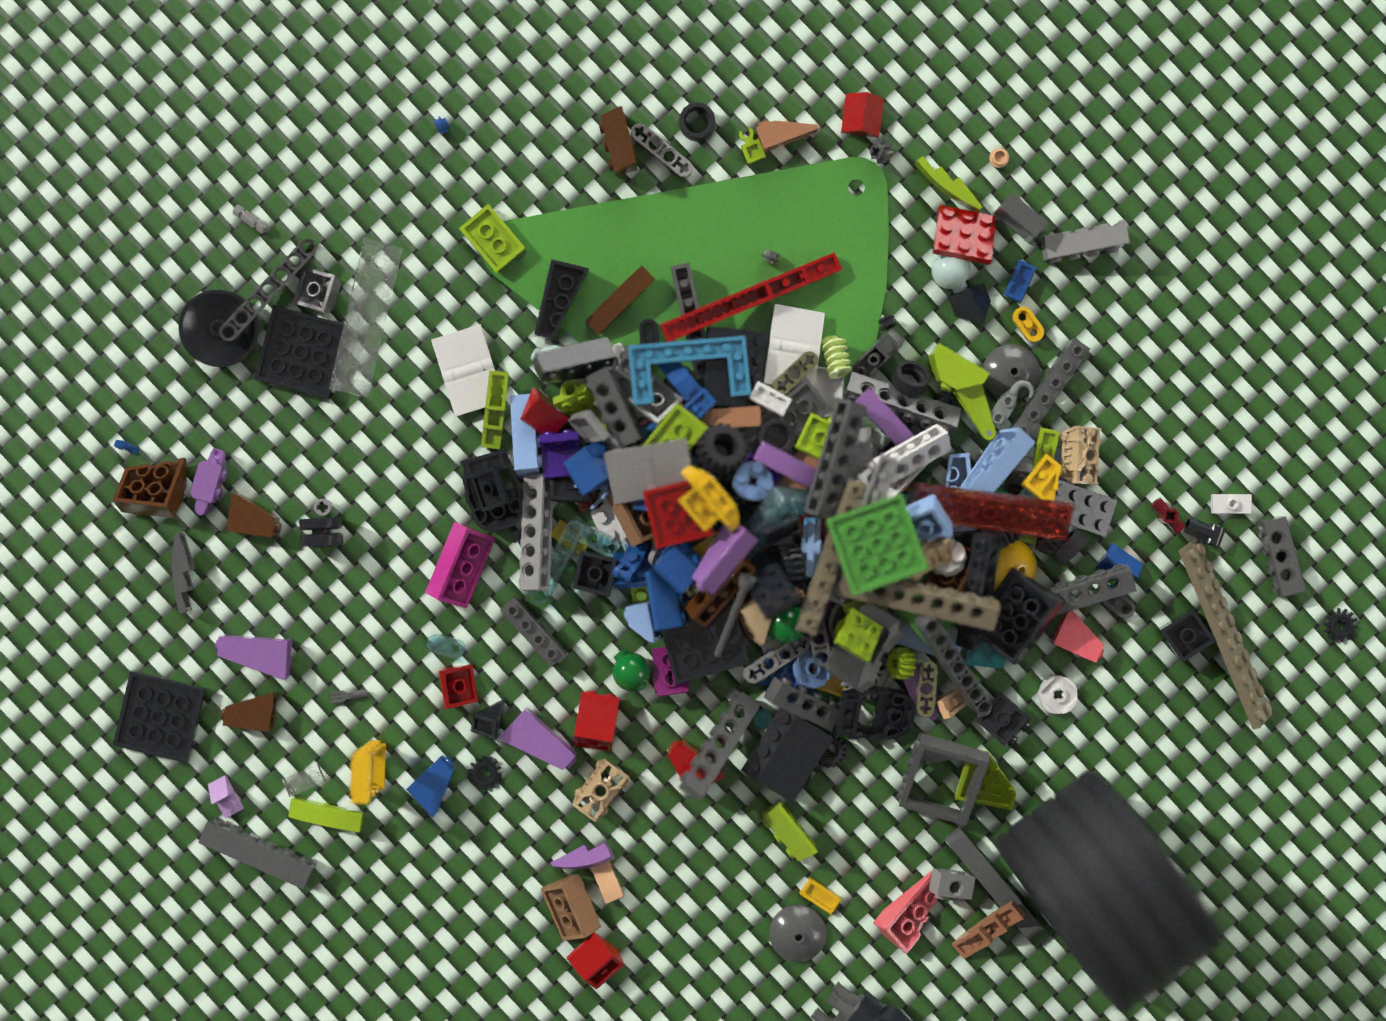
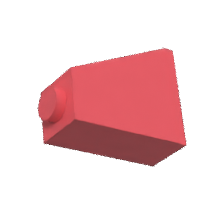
M1073 610L1062 613L1050 643L1096 663L1097 660L1102 658L1104 653L1102 642Z

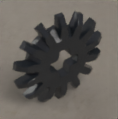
M1337 608V614L1331 610L1332 617L1325 616L1329 622H1323V625H1328L1324 632L1330 631L1327 637L1331 638L1334 635L1335 642H1337L1338 638H1340L1341 642H1344V637L1350 640L1349 634H1356L1352 630L1353 628H1358V625H1353L1357 618L1351 619L1354 613L1351 612L1347 615L1348 609H1344L1341 613L1340 608ZM1338 620L1345 623L1342 626L1343 630L1335 627L1338 624Z
M483 755L482 761L475 758L477 764L470 763L473 769H468V772H472V775L468 778H474L471 784L474 786L478 783V789L484 785L485 790H488L489 784L494 788L493 782H500L496 777H502V774L497 772V770L501 769V766L495 767L498 761L496 760L491 763V756H489L488 761L485 760ZM487 767L490 776L486 775V777L483 778L480 769L484 770V768Z

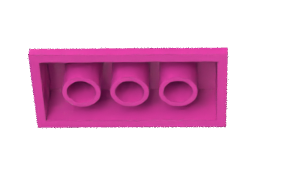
M454 522L425 593L439 601L467 608L496 538L469 526Z

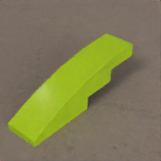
M924 156L916 161V167L945 195L974 212H978L983 208L960 177L952 181L942 167L934 170Z
M489 370L481 447L500 449L508 372Z
M291 798L288 817L321 826L360 832L364 812L347 810L346 807L333 806L324 802Z

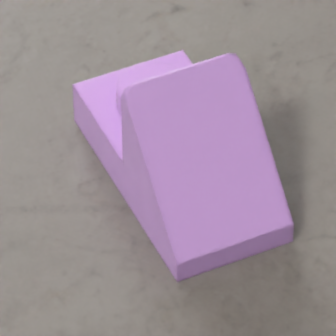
M226 775L208 784L211 804L217 803L224 818L244 809Z

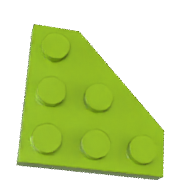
M989 753V764L974 803L1012 810L1017 795L1016 790ZM965 761L955 793L956 800H964L976 764Z

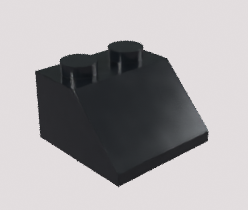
M581 550L573 589L610 597L614 580L612 573L615 566H617L618 559L599 552Z

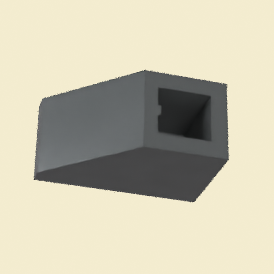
M1024 456L1006 477L1004 490L1008 492L1011 498L1022 500L1026 488L1021 484L1033 470V457Z

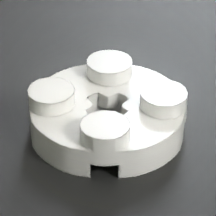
M949 538L952 544V561L947 564L942 563L932 569L937 575L939 573L944 574V576H953L963 569L965 560L967 561V554L963 545L954 538Z
M1054 675L1042 682L1038 691V697L1041 705L1047 711L1054 714H1064L1075 707L1078 691L1076 685L1070 679ZM1062 690V698L1054 699V692Z

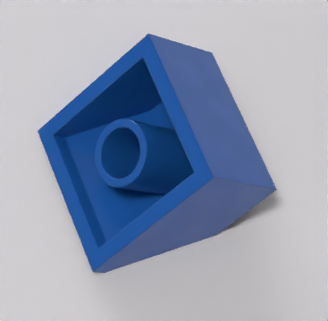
M602 441L584 447L563 463L582 496L610 484L604 453L608 452Z
M688 542L667 546L663 550L653 569L677 592L682 594L694 581L692 576L703 557L695 552Z

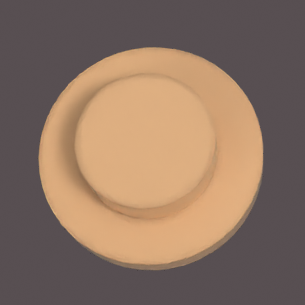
M997 148L991 152L989 161L992 166L1002 168L1008 163L1009 155L1006 150Z

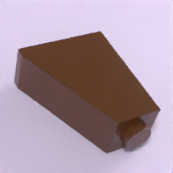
M232 493L227 531L272 538L280 534L282 525L279 523V517L243 494Z
M274 691L225 706L221 713L222 726L263 732L273 730L278 692Z

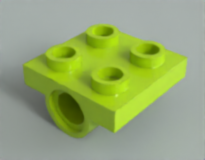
M568 380L562 385L561 394L553 398V404L570 417L574 413L598 410L594 402L596 398L593 392L589 391L586 383L579 385L573 380Z
M850 608L846 616L835 627L834 633L837 637L834 643L862 661L869 662L883 627L856 609Z

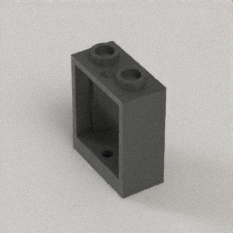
M1013 192L993 213L1027 243L1032 240L1036 241L1047 230L1045 226L1048 222Z

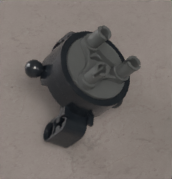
M839 981L831 989L833 993L826 1001L839 1012L836 1017L830 1019L820 1008H817L811 1015V1018L815 1021H912L898 1008L890 1006L888 1003L884 1005L868 990L857 996L854 992L847 990Z

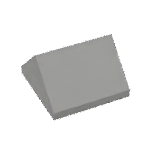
M653 376L651 382L654 403L633 405V397L628 402L659 425L677 402L681 404L684 398Z

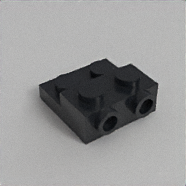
M1000 692L991 702V712L987 716H979L976 721L1002 745L1012 747L1019 739L1017 735L1021 731L1026 732L1032 725L1030 723L1032 719Z

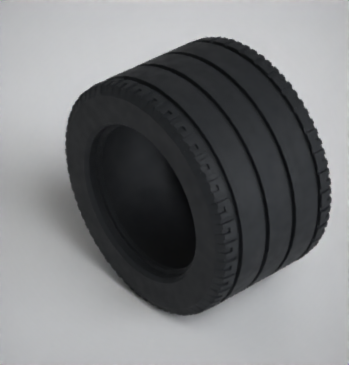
M1086 771L1078 776V781L1073 780L1054 794L1055 799L1050 797L1031 811L1032 816L1026 814L1008 827L1009 833L1001 832L995 838L997 850L1087 974L1112 1006L1126 1014L1136 1008L1135 1002L1138 1004L1143 1003L1160 990L1158 985L1165 987L1184 973L1183 967L1190 969L1209 955L1208 950L1211 952L1216 950L1223 942L1220 929L1208 907L1148 826L1105 779L1092 771Z

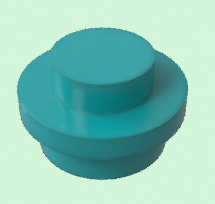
M764 709L758 710L753 717L755 726L760 729L767 728L772 721L770 712Z

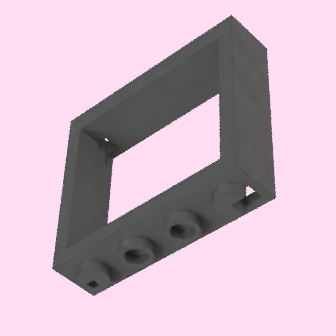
M921 733L919 741L916 740L913 745L914 755H910L907 766L909 770L908 772L904 771L902 782H904V785L898 789L897 798H899V806L966 826L989 764V752ZM924 749L976 764L960 810L909 795Z

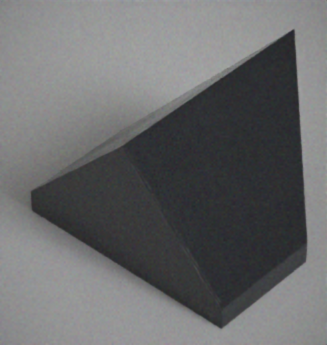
M984 283L948 297L954 315L984 324L991 303Z
M505 698L477 713H473L471 732L497 740L501 734Z

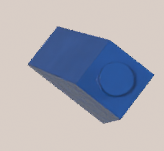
M440 756L406 789L432 817L439 811L456 769L453 766L454 762L448 756Z

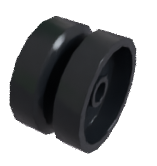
M342 517L299 519L300 530H312V534H302L300 536V546H313V548L343 544V534L331 533L330 530L343 527Z

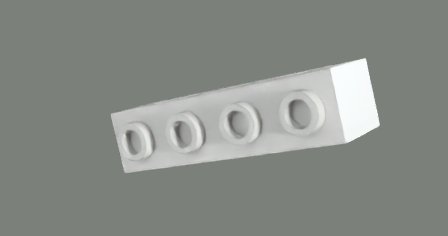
M936 424L883 453L900 460L891 484L951 451L948 432ZM880 456L872 459L874 469L877 465Z

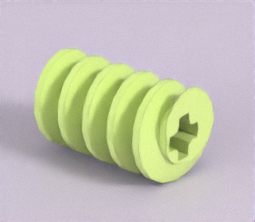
M836 335L827 336L821 340L830 379L841 378L852 371V367L848 366L851 361L846 359L849 357V353L845 352L848 348L846 345H843L846 343V340Z

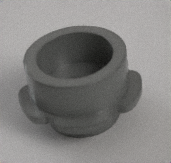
M765 249L764 254H761L765 262L773 265L775 261L779 262L780 254Z

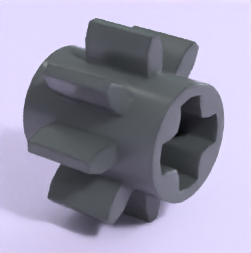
M887 139L873 141V146L869 149L871 159H877V164L891 161L890 157L894 154L892 143H887Z

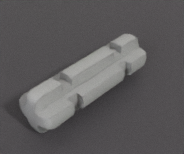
M236 205L233 208V215L238 218L241 217L242 221L253 228L256 227V230L260 233H264L267 230V223L262 220L259 221V218L248 210L244 211L245 208Z

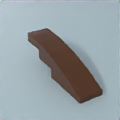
M643 265L640 266L585 322L597 335H600L627 307L632 305L654 282L655 278Z

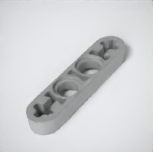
M637 123L632 126L631 136L635 142L680 178L691 176L693 167L689 160L644 124ZM642 128L643 134L648 137L645 144L643 143L645 139L641 135L636 137V129L641 130ZM651 140H657L660 143L658 149H650L649 143ZM672 152L675 158L673 161L667 162L664 160V154ZM678 158L681 159L679 164L682 166L688 165L687 170L689 172L684 171L680 173L681 168L676 164Z
M805 635L801 636L800 640H805L803 648L798 646L793 650L789 646L790 644L796 646L799 643L797 640L793 643L781 644L744 669V679L750 683H757L806 652L810 647L809 638ZM783 648H787L790 652L789 657L786 659L780 657V651ZM768 658H771L774 663L771 669L764 667V661ZM758 664L762 671H764L763 674L761 671L755 673L756 678L754 679L752 677H748V675H750V670L756 671L759 669V667H757Z

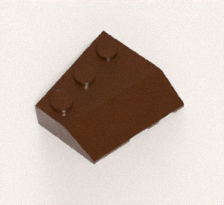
M179 458L175 462L162 461L161 464L152 466L145 464L125 468L112 501L123 513L175 518L187 487L186 458Z

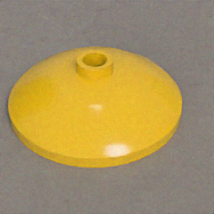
M1015 541V543L1008 547L1000 549L994 591H996L1012 567L1018 570L1020 568L1022 573L1035 580L1037 573L1036 558L1032 549L1024 542Z

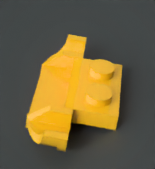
M687 466L680 472L691 483L693 488L678 501L703 531H706L718 519L726 525L730 533L739 527V515L736 505L711 475Z

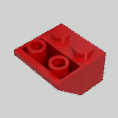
M596 932L591 934L566 957L582 979L596 990L625 965L619 950Z

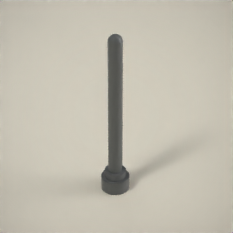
M741 574L738 581L740 590L714 652V656L717 658L721 657L747 591H750L756 582V579L749 574Z

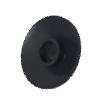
M978 529L952 532V537L948 538H954L957 542L965 543V538L977 533Z

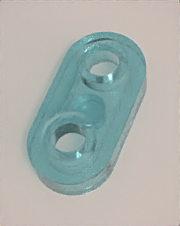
M433 634L427 640L428 650L435 654L459 658L465 652L464 642L457 638ZM435 640L440 641L441 644L439 647L435 646ZM453 645H458L459 650L454 651Z

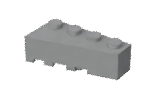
M1126 219L1119 220L1113 226L1105 223L1095 226L1091 230L1090 227L1075 230L1074 233L1066 231L1046 235L1040 239L1044 262L1050 261V264L1062 262V258L1069 257V260L1080 259L1081 255L1088 254V257L1100 255L1101 251H1107V254L1118 252V248L1129 243Z

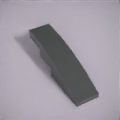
M185 533L174 535L172 551V578L179 614L193 610L187 592L194 590L189 571L196 568Z

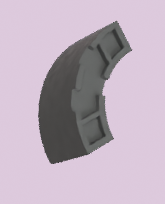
M869 602L863 603L857 611L883 627L870 661L864 662L834 643L825 668L827 672L861 693L874 685L876 675L882 664L879 661L884 652L888 654L892 647L904 637L906 623L878 604Z

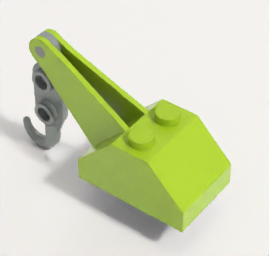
M940 343L933 347L928 356L934 382L938 384L937 388L945 393H954L984 440L993 439L996 436L995 429L1005 424L1016 405L1017 393L1021 387L1029 389L1030 399L1034 395V388L1030 382L1020 380L999 397L990 412L982 386L989 376V372Z

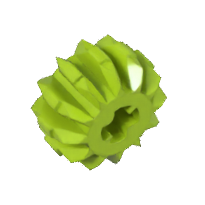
M896 647L888 652L889 657L886 658V667H888L887 673L891 674L892 678L906 680L914 675L913 670L917 669L915 666L917 660L914 659L915 653L911 652L907 647Z

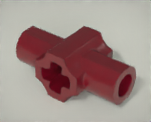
M1161 497L1151 503L1153 509L1158 513L1157 519L1159 522L1167 524L1175 534L1180 533L1186 527L1178 518L1179 512L1175 508H1169ZM1166 512H1170V513H1171V514L1169 515L1170 519H1166V518H1165V517L1167 516V515H1166Z

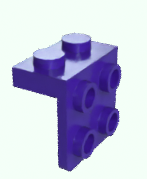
M565 430L563 433L555 434V432H545L543 435H539L544 477L547 479L569 477L570 475L563 463L581 450L578 432Z

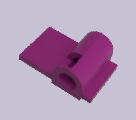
M666 647L653 648V680L657 697L688 693V689H690L689 681L679 684L675 683Z

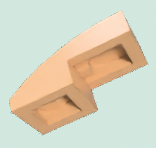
M610 861L591 867L606 904L624 897L619 880L616 878Z

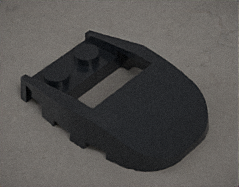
M503 449L460 461L464 470L462 479L465 499L471 509L475 523L481 529L490 532L506 529L518 523L523 511L521 487L506 450ZM494 466H498L500 470L508 469L513 489L507 490L511 503L482 513L470 476Z
M871 686L863 693L855 688L840 692L841 700L837 724L834 729L838 737H841L842 733L849 734L852 739L868 738L869 741H877L878 738L884 737L896 739L908 733L913 725L916 710L915 703L901 690ZM867 694H877L872 725L858 726L862 697L867 696Z

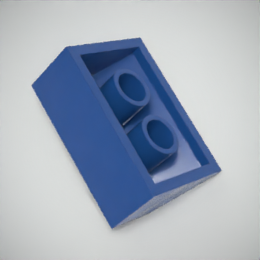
M656 571L645 572L655 631L685 626L684 622H687L685 610L682 611L681 605L684 602L683 594L677 592Z

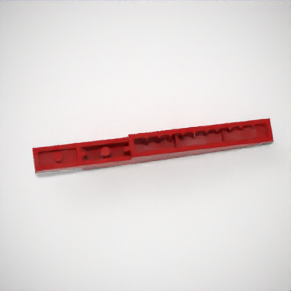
M835 252L662 323L660 327L666 341L671 342L839 272L842 268Z

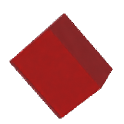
M869 92L846 94L841 133L879 138L884 99Z
M535 387L531 390L520 420L541 435L545 432H555L557 434L569 419L566 413L553 404V400Z
M472 664L443 668L439 671L445 709L478 702Z

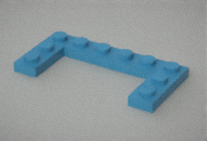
M745 336L628 346L633 405L654 403L650 364L727 358L731 397L751 395Z

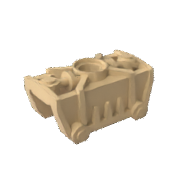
M1074 426L1060 433V440L1062 441V468L1059 477L1070 483L1099 484L1097 478L1098 473H1100L1098 460L1099 445L1102 442L1100 440V430L1102 428ZM1081 470H1082V474H1083V476H1082V481H1080V471H1081Z
M942 536L936 537V540L927 541V539L920 540L919 544L928 570L908 576L907 578L919 581L921 576L942 563L947 564L951 562L952 544L949 538Z
M607 759L597 761L596 769L584 785L575 791V798L572 803L576 809L594 822L601 815L607 814L609 809L607 807L622 787L625 788L629 784L628 779L630 776ZM609 765L611 767L610 776L608 778L605 777L602 781V773ZM620 774L623 775L615 786H611L613 778L618 777ZM598 786L605 787L606 794L604 796L596 794L595 789ZM591 796L589 804H585L583 807L578 806L584 797ZM600 801L599 808L595 812L594 816H592L591 812L593 804L597 805V803Z

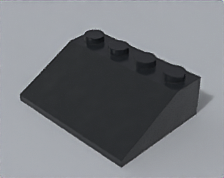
M708 326L706 339L745 336L752 393L758 381L764 383L767 333ZM727 358L704 360L702 388H706L718 403L715 406L723 408L760 406L749 400L750 395L731 397Z
M1012 567L992 595L993 599L999 601L1000 611L994 631L986 629L985 642L1013 665L1020 664L1066 602L1045 586Z
M779 708L741 771L771 791L794 803L834 737L810 721Z

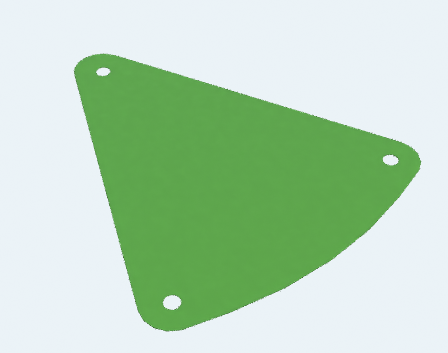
M848 157L512 219L504 223L526 248L525 257L521 260H512L498 273L484 259L486 267L496 278L539 311L551 259L589 268L560 327L580 343L608 337L612 346L621 343L622 347H625L626 345H640L639 325L645 319H652L657 323L659 343L667 342L660 324L681 316L671 266L690 263L699 308L835 252L842 268L841 271L710 326L767 333L766 362L774 304L823 312L825 316L822 339L831 335L844 338L846 343L843 345H846L848 348L845 352L849 353V357L846 359L851 361L848 365L851 367L878 338L880 326L878 321L881 319L887 287L889 245L887 181L883 171L875 162L864 157ZM853 180H860L865 186L864 192L859 196H854L849 192L848 186ZM765 249L780 254L779 262L775 261L774 265L765 262L761 254H764ZM643 265L655 278L654 282L600 335H597L585 321L619 286ZM651 326L645 328V331L648 333L653 330ZM683 336L671 342L687 341L686 336ZM821 344L818 367H827L823 345ZM681 362V364L690 368L689 374L695 380L692 362ZM650 364L653 376L663 382L665 374L657 364ZM847 373V375L844 376L843 395L845 392L847 381L851 375L850 373ZM702 381L696 382L702 388ZM714 406L715 409H722V408H723V407ZM800 435L796 438L795 444H794V446H793V448H792V451H793V456H792V457H794L795 454H796L797 451H798V450L795 449L794 447H795V445H796V443H797V441H798Z

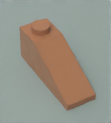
M769 120L758 124L755 132L765 153L817 133L818 125L775 120L769 122Z

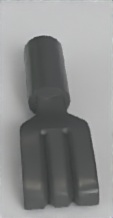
M345 690L330 692L331 703L344 702L348 698L368 697V690L346 692Z

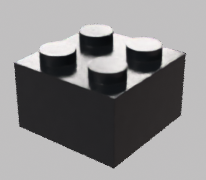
M1189 608L1158 628V631L1182 663L1216 642L1192 608Z

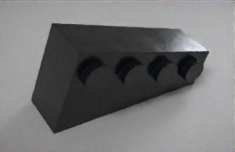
M551 259L534 337L553 341L589 268Z

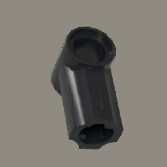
M1189 518L1185 523L1186 527L1183 533L1203 540L1202 542L1220 547L1226 529Z

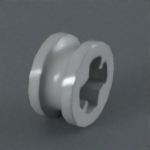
M318 499L314 504V511L321 516L329 515L333 510L332 502L328 499ZM321 502H324V505H328V509H325L326 512L324 513L322 509H319V505H322Z

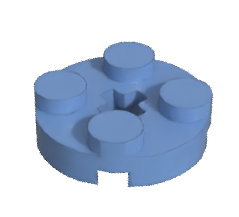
M760 462L745 463L735 472L733 488L742 499L751 502L759 501L765 498L773 487L770 471ZM749 477L756 478V487L748 484L750 481Z
M807 650L794 659L793 673L797 684L800 686L816 689L822 687L831 676L825 668H819L815 664L812 650ZM822 654L817 658V661L821 664L826 663L828 660ZM810 664H812L813 668H816L813 674L809 671Z

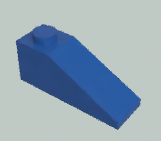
M681 362L657 364L686 402L701 390L700 386Z

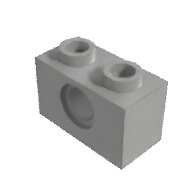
M933 868L929 891L935 894L936 898L946 900L947 897L961 902L964 899L972 900L976 877L965 871Z

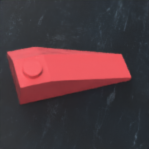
M932 871L888 905L873 922L878 930L905 954L919 940L922 934L920 930L924 922L927 923L929 919L927 915L931 906L935 905L938 899L935 897V894L929 891Z

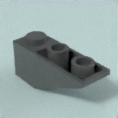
M891 327L851 366L852 371L849 373L855 372L869 377L902 347L905 340Z

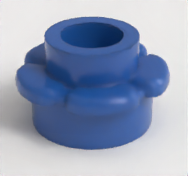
M438 116V119L434 120L440 135L448 134L447 129L450 126L446 118L441 119Z

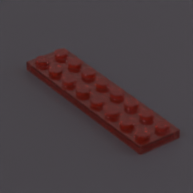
M918 482L914 484L912 503L934 494L953 525L1067 540L1074 511V503Z

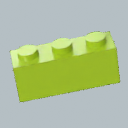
M780 799L762 812V822L768 829L772 828L774 830V837L780 844H785L787 847L786 852L792 859L796 858L799 862L818 852L815 842Z

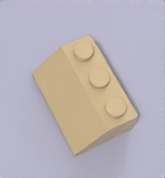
M747 594L738 613V619L748 638L761 646L765 642L771 619L766 621L751 594Z

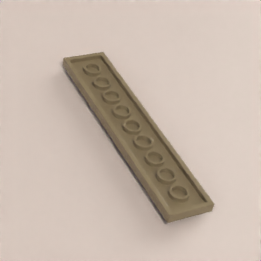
M1199 538L1192 540L1179 550V554L1253 730L1259 729L1272 715L1271 705L1265 699L1264 689L1259 684L1257 672L1250 663V655L1243 646L1242 636L1235 627V619L1228 610L1227 600L1222 595L1220 583L1213 574V566L1206 557L1205 547Z

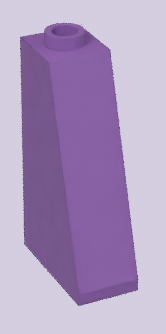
M723 523L692 576L697 582L695 586L705 593L707 590L713 595L756 544L758 539L740 524L739 527L730 533Z
M222 635L216 640L215 650L217 651V656L279 679L290 677L292 639Z
M527 707L499 737L501 741L561 770H564L566 766L570 768L577 760L574 758L577 752Z

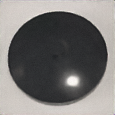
M208 290L193 297L183 308L178 325L179 336L186 351L197 361L213 367H227L244 360L252 352L258 339L259 325L257 317L233 341L223 340L219 331L221 326L246 300L226 290ZM239 313L236 316V321L240 324H244L248 320L247 315L244 313ZM224 328V337H233V328Z

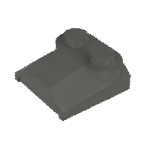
M303 266L292 303L328 314L335 306L341 287L339 277Z

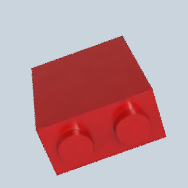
M590 690L581 693L574 732L575 747L612 752L619 709V697L610 693L600 695Z
M679 739L670 744L668 756L681 778L685 771L689 772L692 767L689 765L695 755L699 756L701 751L688 741L683 740L681 742ZM706 756V761L712 764V760ZM722 768L713 783L724 778ZM696 772V776L702 779V775Z

